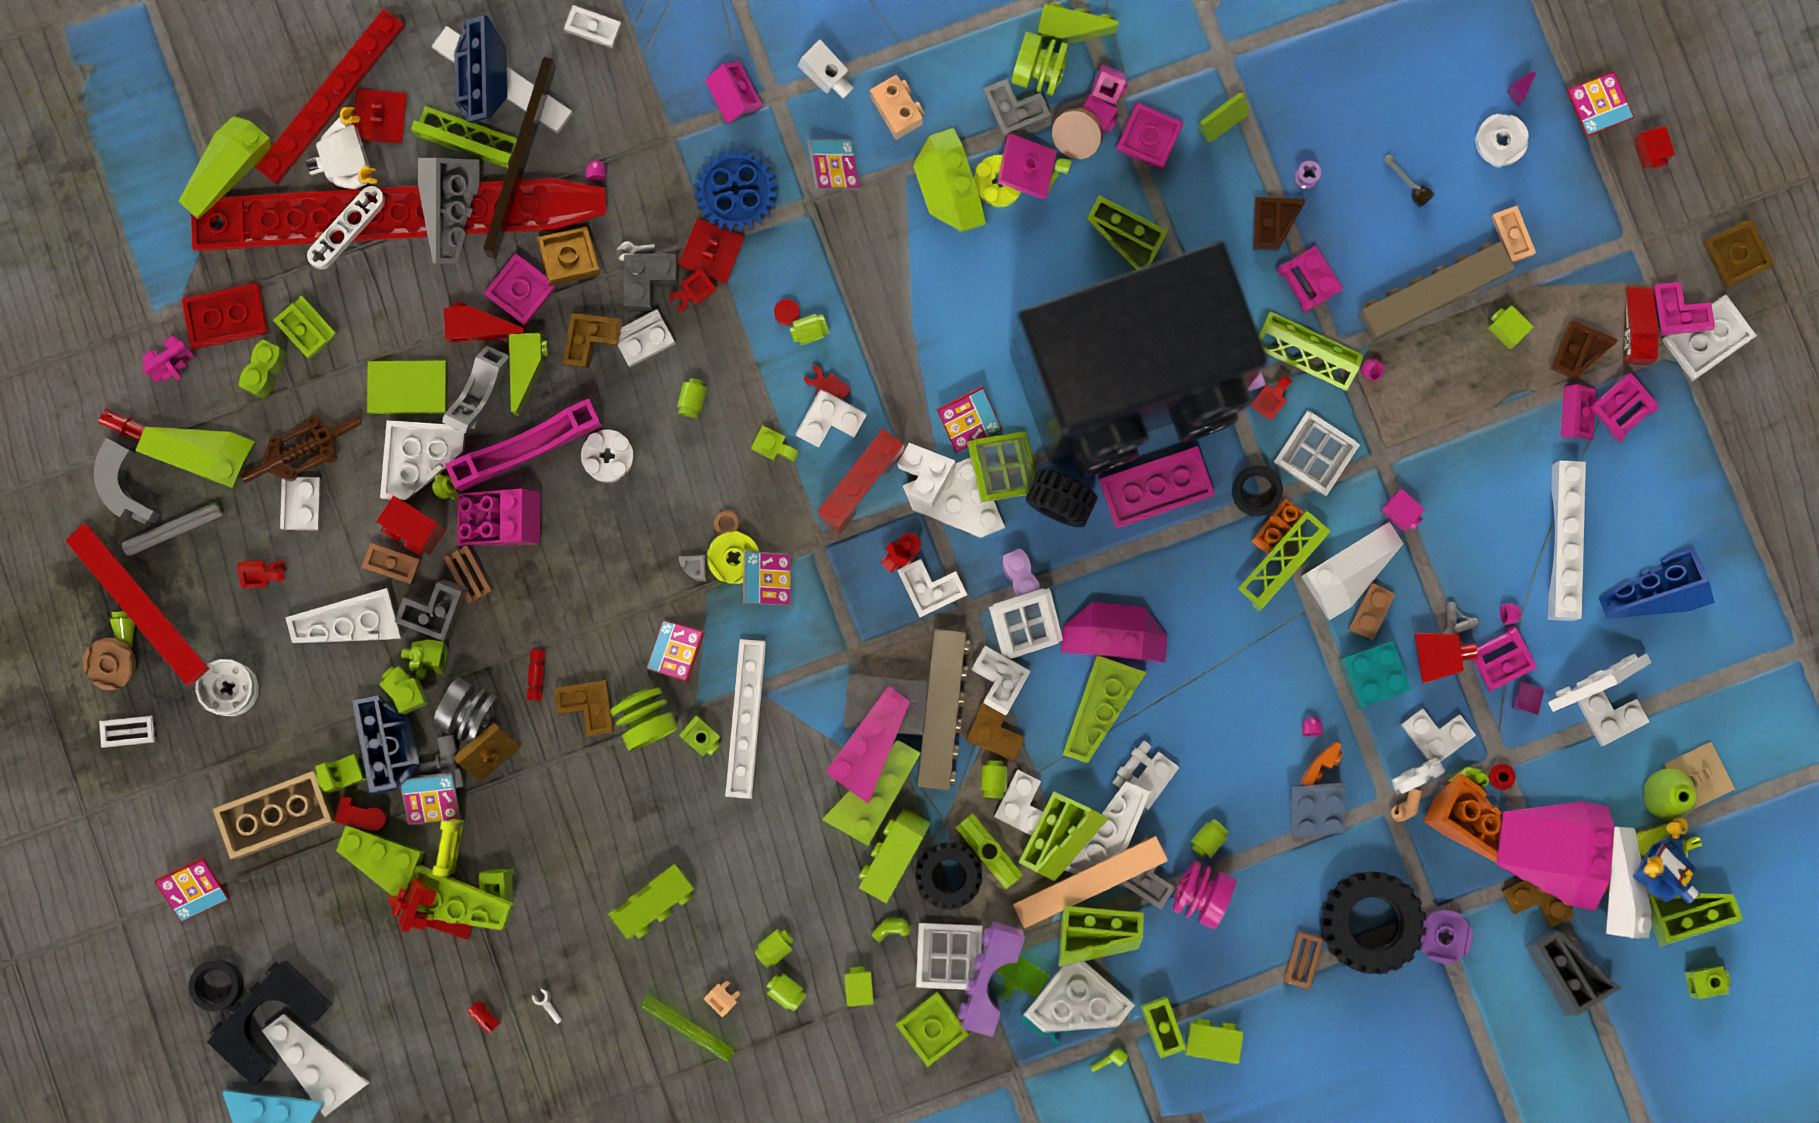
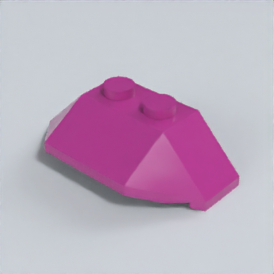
M1092 602L1063 626L1061 653L1089 656L1099 655L1101 657L1165 663L1167 635L1145 607Z

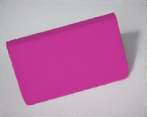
M1579 384L1564 387L1561 437L1593 440L1595 413L1591 410L1590 406L1596 402V388Z

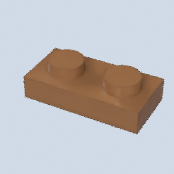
M370 543L362 568L413 585L421 560Z
M1371 583L1348 630L1369 641H1373L1396 594Z

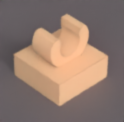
M725 981L722 985L718 983L704 998L722 1018L737 1003L736 999L740 994L739 991H736L733 995H730L725 990L730 984L729 981Z

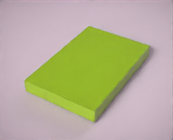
M368 361V414H431L447 412V361Z

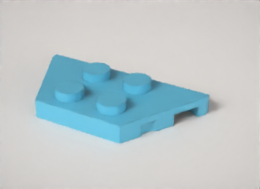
M232 1089L223 1091L232 1123H312L318 1112L324 1107V1102Z

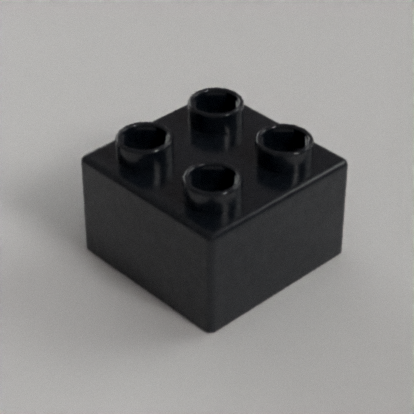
M1224 241L1195 249L1019 311L1009 351L1048 460L1052 464H1059L1074 458L1079 474L1082 477L1103 473L1136 459L1139 456L1137 447L1149 440L1148 432L1167 425H1174L1178 439L1181 442L1196 440L1234 425L1238 422L1237 412L1252 404L1253 400L1248 388L1268 362L1267 354Z

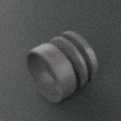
M457 677L447 689L433 719V727L451 734L457 726H460L457 739L463 741L468 736L467 744H469L493 723L499 697L491 694L487 698V691L481 690L475 698H472L475 685Z

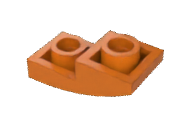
M1285 498L1251 542L1268 555L1305 513Z
M1338 742L1333 743L1319 753L1307 767L1298 785H1318L1323 774L1320 768L1332 769L1333 765L1337 766L1343 755V752L1340 751L1342 744Z

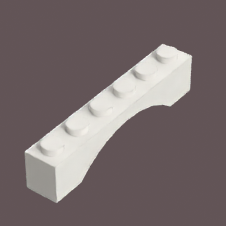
M1560 460L1552 464L1551 493L1555 518V545L1552 576L1548 592L1547 620L1575 621L1582 619L1586 462Z

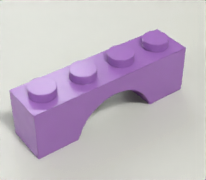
M992 921L990 929H985L982 937V944L985 945L982 954L978 953L974 962V969L977 970L974 979L970 978L966 987V994L969 995L966 1004L961 1003L958 1012L962 1029L993 1037L1001 1011L999 1004L987 992L988 982L991 975L999 967L1018 961L1025 939L1023 930Z

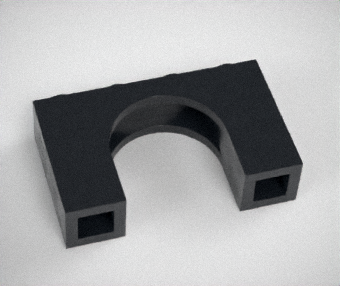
M288 961L275 962L265 972L267 975L266 979L261 984L256 982L247 991L249 997L243 1003L239 1001L228 1012L230 1017L224 1024L219 1022L210 1031L212 1036L207 1041L252 1086L259 1084L277 1065L252 1037L250 1026L256 1009L266 1001H278L287 1005L310 1026L315 1024L333 1005Z

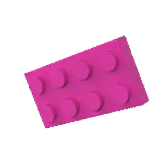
M1198 446L1098 480L1115 529L1215 496Z

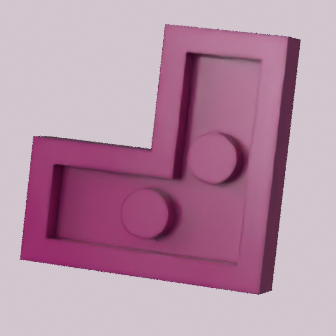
M1681 282L1654 285L1653 291L1660 336L1714 330L1715 322L1711 302L1684 305Z

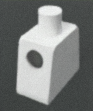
M821 40L817 41L801 57L798 67L825 93L828 94L834 89L844 99L854 89L844 78L848 72L847 68ZM825 72H832L834 77L827 76Z

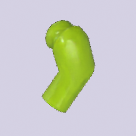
M1465 767L1451 777L1448 783L1453 781L1459 774H1463L1484 788L1489 784L1490 779L1487 773L1481 769Z

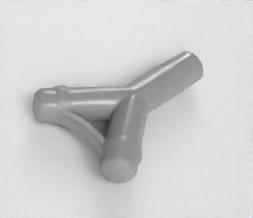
M1447 603V629L1443 634H1457L1479 625L1476 617L1469 618L1463 615L1457 609L1456 603ZM1457 614L1467 620L1457 623Z

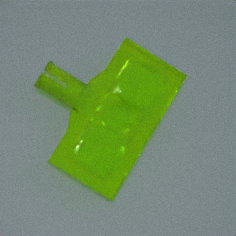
M1019 955L1016 963H1008L995 970L1007 982L998 996L1004 997V1000L1008 1002L1015 989L1026 991L1036 998L1050 975Z

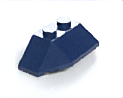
M486 15L465 20L464 30L459 37L454 51L455 103L465 116L467 122L471 123L491 118L508 98L506 46Z
M378 695L352 700L369 793L374 795L397 790L420 766L411 720L407 715L399 713L397 708L385 702Z

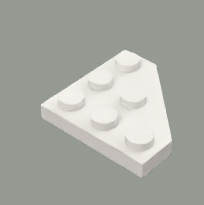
M387 421L380 498L390 500L394 495L402 501H409L430 483L436 475L446 469V463L464 454L466 433L455 430L447 424Z
M971 457L956 463L957 466L933 508L909 498L908 494L915 481L903 485L910 506L917 513L934 518L939 522L968 532L978 538H983L1005 529L995 502L981 503Z
M1634 653L1610 666L1607 670H1600L1589 675L1588 678L1576 683L1577 687L1573 689L1568 686L1555 692L1557 697L1548 703L1554 712L1617 685L1652 662L1647 653L1639 657Z
M1082 961L1062 966L1024 1013V1016L1043 1032L1111 1028L1119 1026L1135 1005L1088 964Z

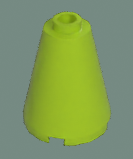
M1668 768L1656 771L1647 779L1643 787L1646 808L1653 816L1661 820L1673 821L1674 818H1685L1694 809L1697 801V790L1693 780L1686 773L1677 769Z

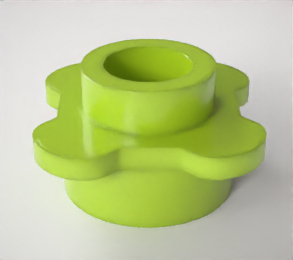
M436 475L432 485L434 494L441 500L449 497L453 500L458 498V492L450 475Z

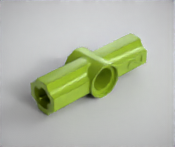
M973 813L955 827L1005 890L1023 876L1021 871ZM986 844H993L996 847L997 853L992 859H986L982 855V848Z

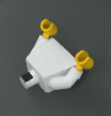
M344 107L340 111V117L323 134L321 141L316 144L319 157L306 160V164L311 175L325 172L326 178L331 183L353 190L367 183L376 184L377 179L371 178L373 177L372 172L376 171V169L370 168L359 131L354 125H351V123L359 122L360 117L351 116V112L355 109L354 107Z

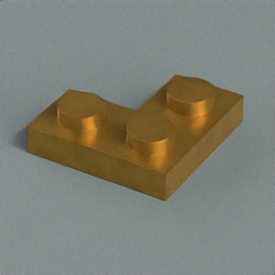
M571 313L562 364L590 369L594 343L618 346L623 321L618 318Z
M606 680L553 688L557 714L583 711L587 737L614 733Z
M982 702L966 741L1015 762L1025 737L1002 728L1001 725L1005 715Z
M1522 880L1501 890L1513 915L1538 905L1548 927H1553L1575 916L1570 906L1561 902L1562 900L1550 893L1543 892L1529 881Z

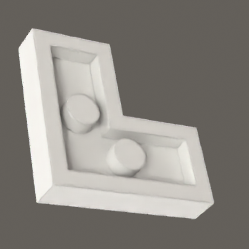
M820 389L795 434L819 448L831 425L855 437L867 414Z
M911 443L908 444L897 463L899 469L918 476L908 494L909 498L931 508L936 504L957 466L955 460Z
M921 559L897 570L919 618L967 596L956 571L932 582Z
M984 646L972 668V671L994 682L983 703L1004 715H1007L1031 672L987 646Z
M1604 691L1577 701L1600 746H1604L1649 723L1638 699H1634L1616 709L1612 708Z
M1420 709L1400 724L1427 761L1437 757L1438 761L1441 762L1476 736L1460 714L1438 729L1425 710Z
M1017 770L994 817L1032 836L1043 814L1042 811L1030 806L1041 781Z

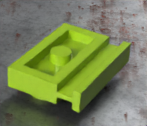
M302 295L294 304L292 303L273 320L309 360L324 348L333 337L337 336L336 332Z

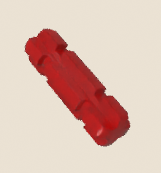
M530 650L529 660H532V663L529 664L527 681L530 689H527L526 694L527 700L530 701L542 700L543 690H540V686H543L545 665H542L546 654L544 650Z

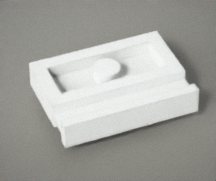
M656 309L622 327L618 347L630 368L674 345L675 342Z
M297 477L292 482L282 479L281 530L320 531L322 479L320 477Z

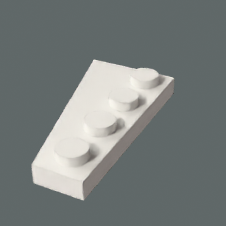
M388 588L285 617L292 643L403 639L399 624L395 623L396 613Z
M1126 780L1102 812V815L1109 818L1065 870L1076 874L1127 850L1151 790Z
M286 1013L262 1030L311 1099L324 1102V1107L321 1110L324 1117L370 1083L353 1071L347 1063L336 1057L324 1044L322 1045L313 1038L307 1030Z

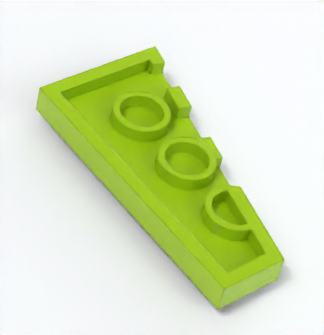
M1097 655L1062 755L1088 763L1147 672Z

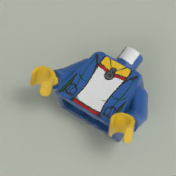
M1674 818L1673 822L1668 824L1667 831L1671 835L1650 847L1633 875L1638 882L1648 889L1649 894L1659 897L1665 902L1680 896L1686 903H1690L1699 894L1690 884L1696 869L1683 851V836L1681 834H1686L1688 829L1687 820L1683 818Z

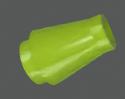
M124 610L112 611V618L109 619L115 638L124 642L129 648L133 647L135 623Z

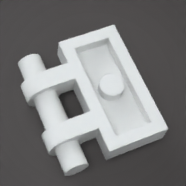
M1143 741L1138 748H1134L1130 753L1132 757L1124 767L1119 768L1116 772L1118 776L1112 783L1120 789L1127 780L1151 790L1144 808L1149 810L1180 767L1160 752H1157L1153 759H1150L1146 754L1152 746ZM1141 762L1146 768L1137 779L1132 773Z

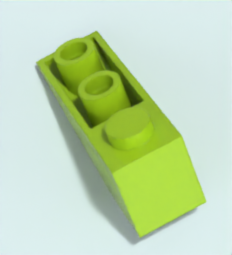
M1059 3L1044 4L1037 35L1043 37L1042 42L1050 43L1054 39L1056 40L1055 45L1061 46L1062 42L1072 44L1116 33L1119 21L1114 20V17L1110 15H1091L1089 11L1084 9H1066Z

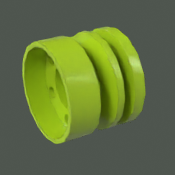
M1026 31L1011 84L1027 88L1032 78L1037 79V91L1041 92L1045 81L1049 83L1047 94L1053 96L1054 91L1062 81L1068 61V44L1062 42L1059 53L1053 52L1056 40L1052 39L1047 49H1043V37Z
M660 687L652 690H642L630 695L617 706L610 709L613 717L625 714L624 717L615 722L617 726L629 724L631 727L621 735L629 752L653 743L679 729L672 713L660 715L658 712L667 704V701L665 699L655 703L653 701L663 694Z

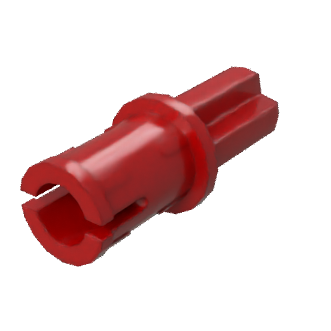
M109 409L103 410L104 414L101 413L98 420L99 424L119 432L120 436L126 435L137 441L140 440L145 428L144 426L133 422L129 416L124 418L109 411Z

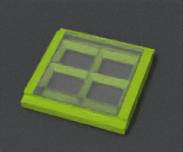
M1026 432L975 439L967 442L981 503L1028 494L1036 473Z

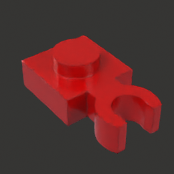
M699 269L680 283L684 290L682 292H673L669 296L670 302L677 298L683 300L682 305L676 308L681 313L687 309L688 303L691 300L697 306L715 293L717 289L704 271Z
M815 365L812 367V370L818 374L815 380H810L807 376L803 378L807 385L818 387L815 392L816 396L820 389L844 400L851 392V389L832 373L827 378L823 377L822 370Z

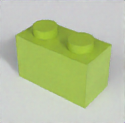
M1163 996L1141 1004L1140 1007L1157 1055L1160 1058H1164L1186 1050L1168 998Z
M1195 1018V1022L1188 1021L1185 1038L1186 1050L1183 1053L1187 1056L1239 1064L1244 1032L1237 1029V1024L1222 1022L1220 1027L1211 1025V1020Z

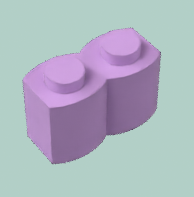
M1021 548L1003 555L1002 569L1007 579L1012 582L1014 598L1041 589L1036 577L1030 573L1031 564L1029 558Z

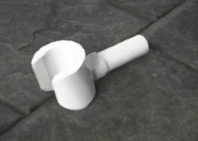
M626 241L617 250L624 249L627 252L625 254H637L655 251V245L634 246ZM624 254L619 257V260L624 261Z
M541 989L545 995V999L542 1002H539L538 998L532 995L533 1002L543 1006L556 1024L562 1021L550 1003L551 995L548 991Z

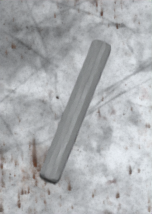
M212 503L123 542V551L126 555L131 556L221 517L222 510L217 503Z

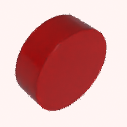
M791 299L779 301L774 308L776 321L783 326L793 325L792 322L800 317L797 303Z

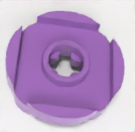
M1438 910L1426 915L1427 920H1423V927L1427 928L1426 935H1422L1420 941L1423 943L1420 949L1425 955L1435 962L1450 964L1461 959L1469 952L1473 941L1472 930L1459 913L1450 910ZM1444 929H1448V934L1452 935V939L1447 940L1446 944H1442L1441 939L1438 938L1439 933H1443Z

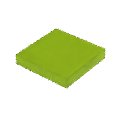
M938 991L895 1024L927 1067L970 1035L966 1029H962L960 1020Z

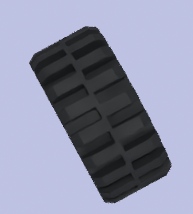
M1365 871L1351 874L1350 877L1340 880L1337 883L1338 885L1328 892L1327 896L1329 897L1326 902H1323L1321 907L1323 915L1319 917L1320 925L1323 928L1321 935L1328 945L1327 949L1343 965L1367 974H1387L1388 971H1396L1402 968V964L1405 962H1410L1414 958V952L1420 950L1423 944L1420 941L1422 935H1426L1427 929L1423 927V920H1427L1426 913L1422 911V902L1413 893L1414 889L1409 884L1403 883L1402 879L1383 872ZM1369 897H1377L1389 903L1396 916L1394 935L1388 943L1377 948H1368L1359 944L1352 937L1349 930L1351 910L1360 900Z

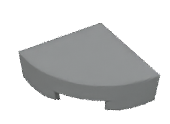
M705 555L679 556L680 565L689 577L700 582H706Z

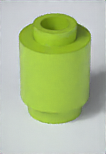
M813 314L793 321L794 327L789 328L794 343L799 342L801 346L823 339L824 335L829 334L823 314L818 316Z
M689 378L688 382L682 383L677 404L679 408L678 414L690 418L699 417V413L703 411L708 388L703 386V381Z
M987 760V765H982L980 790L983 791V797L1004 798V792H1007L1008 767L1003 766V761Z
M1212 819L1210 823L1206 822L1190 841L1193 844L1192 851L1202 859L1205 856L1211 858L1227 840L1226 836L1229 834V831L1215 819Z
M776 929L757 945L758 948L754 953L761 963L768 968L771 964H777L794 950L792 943L795 941L785 929L782 932Z
M784 973L780 977L775 974L766 986L770 989L767 995L786 1010L789 1008L793 1012L806 997V994L802 991L803 988Z

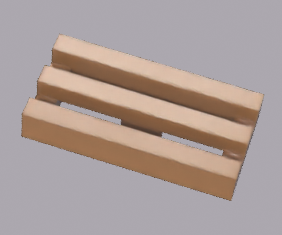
M467 545L453 552V554L444 557L457 584L466 587L453 563L455 559H457L475 595L471 596L469 591L467 592L465 598L469 604L493 592ZM466 554L484 590H479L462 555Z
M1297 931L1283 982L1310 990L1322 949L1323 938ZM1302 938H1306L1298 970L1294 980L1291 978L1297 960L1298 952L1300 949ZM1316 941L1306 981L1304 983L1301 982V978L1305 968L1309 949L1311 946V942Z

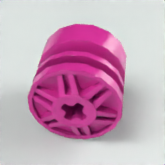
M1194 860L1178 883L1174 894L1172 911L1179 914L1185 904H1187L1185 917L1190 918L1194 911L1198 909L1200 910L1198 923L1215 930L1227 910L1237 879L1219 872L1211 881L1209 880L1211 867L1205 866L1199 876L1201 863Z

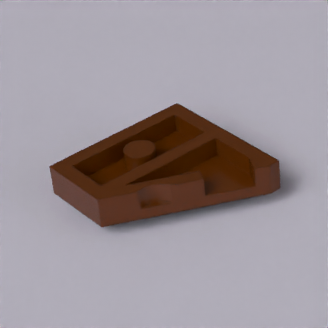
M1255 197L1252 250L1279 251L1303 208L1305 199Z
M1571 320L1568 323L1550 369L1575 379L1614 346L1618 339Z

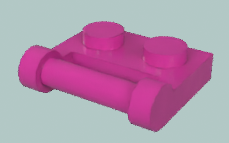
M1316 246L1276 270L1280 277L1283 276L1296 295L1301 303L1300 308L1303 313L1310 311L1343 290L1342 285ZM1297 268L1315 295L1313 299L1309 298L1292 272L1293 269Z
M1628 373L1592 404L1590 408L1607 427L1611 436L1616 441L1621 442L1627 437L1626 434L1649 413L1653 414L1656 412L1659 406L1632 373ZM1640 400L1643 406L1619 426L1616 420Z
M1515 626L1506 629V633L1477 647L1478 659H1471L1489 692L1537 668ZM1510 642L1514 644L1515 649L1485 664L1482 656Z

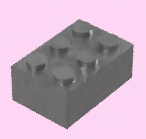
M849 674L844 718L845 729L857 730L889 686L910 701L897 734L923 736L928 682Z

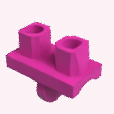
M175 336L165 340L163 345L166 351L160 355L155 350L143 355L145 365L142 368L156 384L163 379L167 380L171 376L179 381L183 378L179 371L195 358L193 352Z

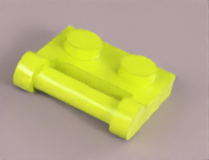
M452 819L441 821L440 829L442 830L437 864L433 866V875L447 877L455 873L464 820Z

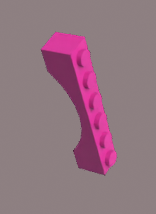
M588 398L564 409L549 420L520 435L493 446L468 453L446 463L445 466L455 488L462 492L603 427L592 402Z

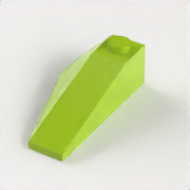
M233 116L215 132L184 189L179 203L199 219L261 161L271 148L270 138L251 121Z
M145 427L135 451L236 490L241 478L240 475L245 469L255 441L225 431Z

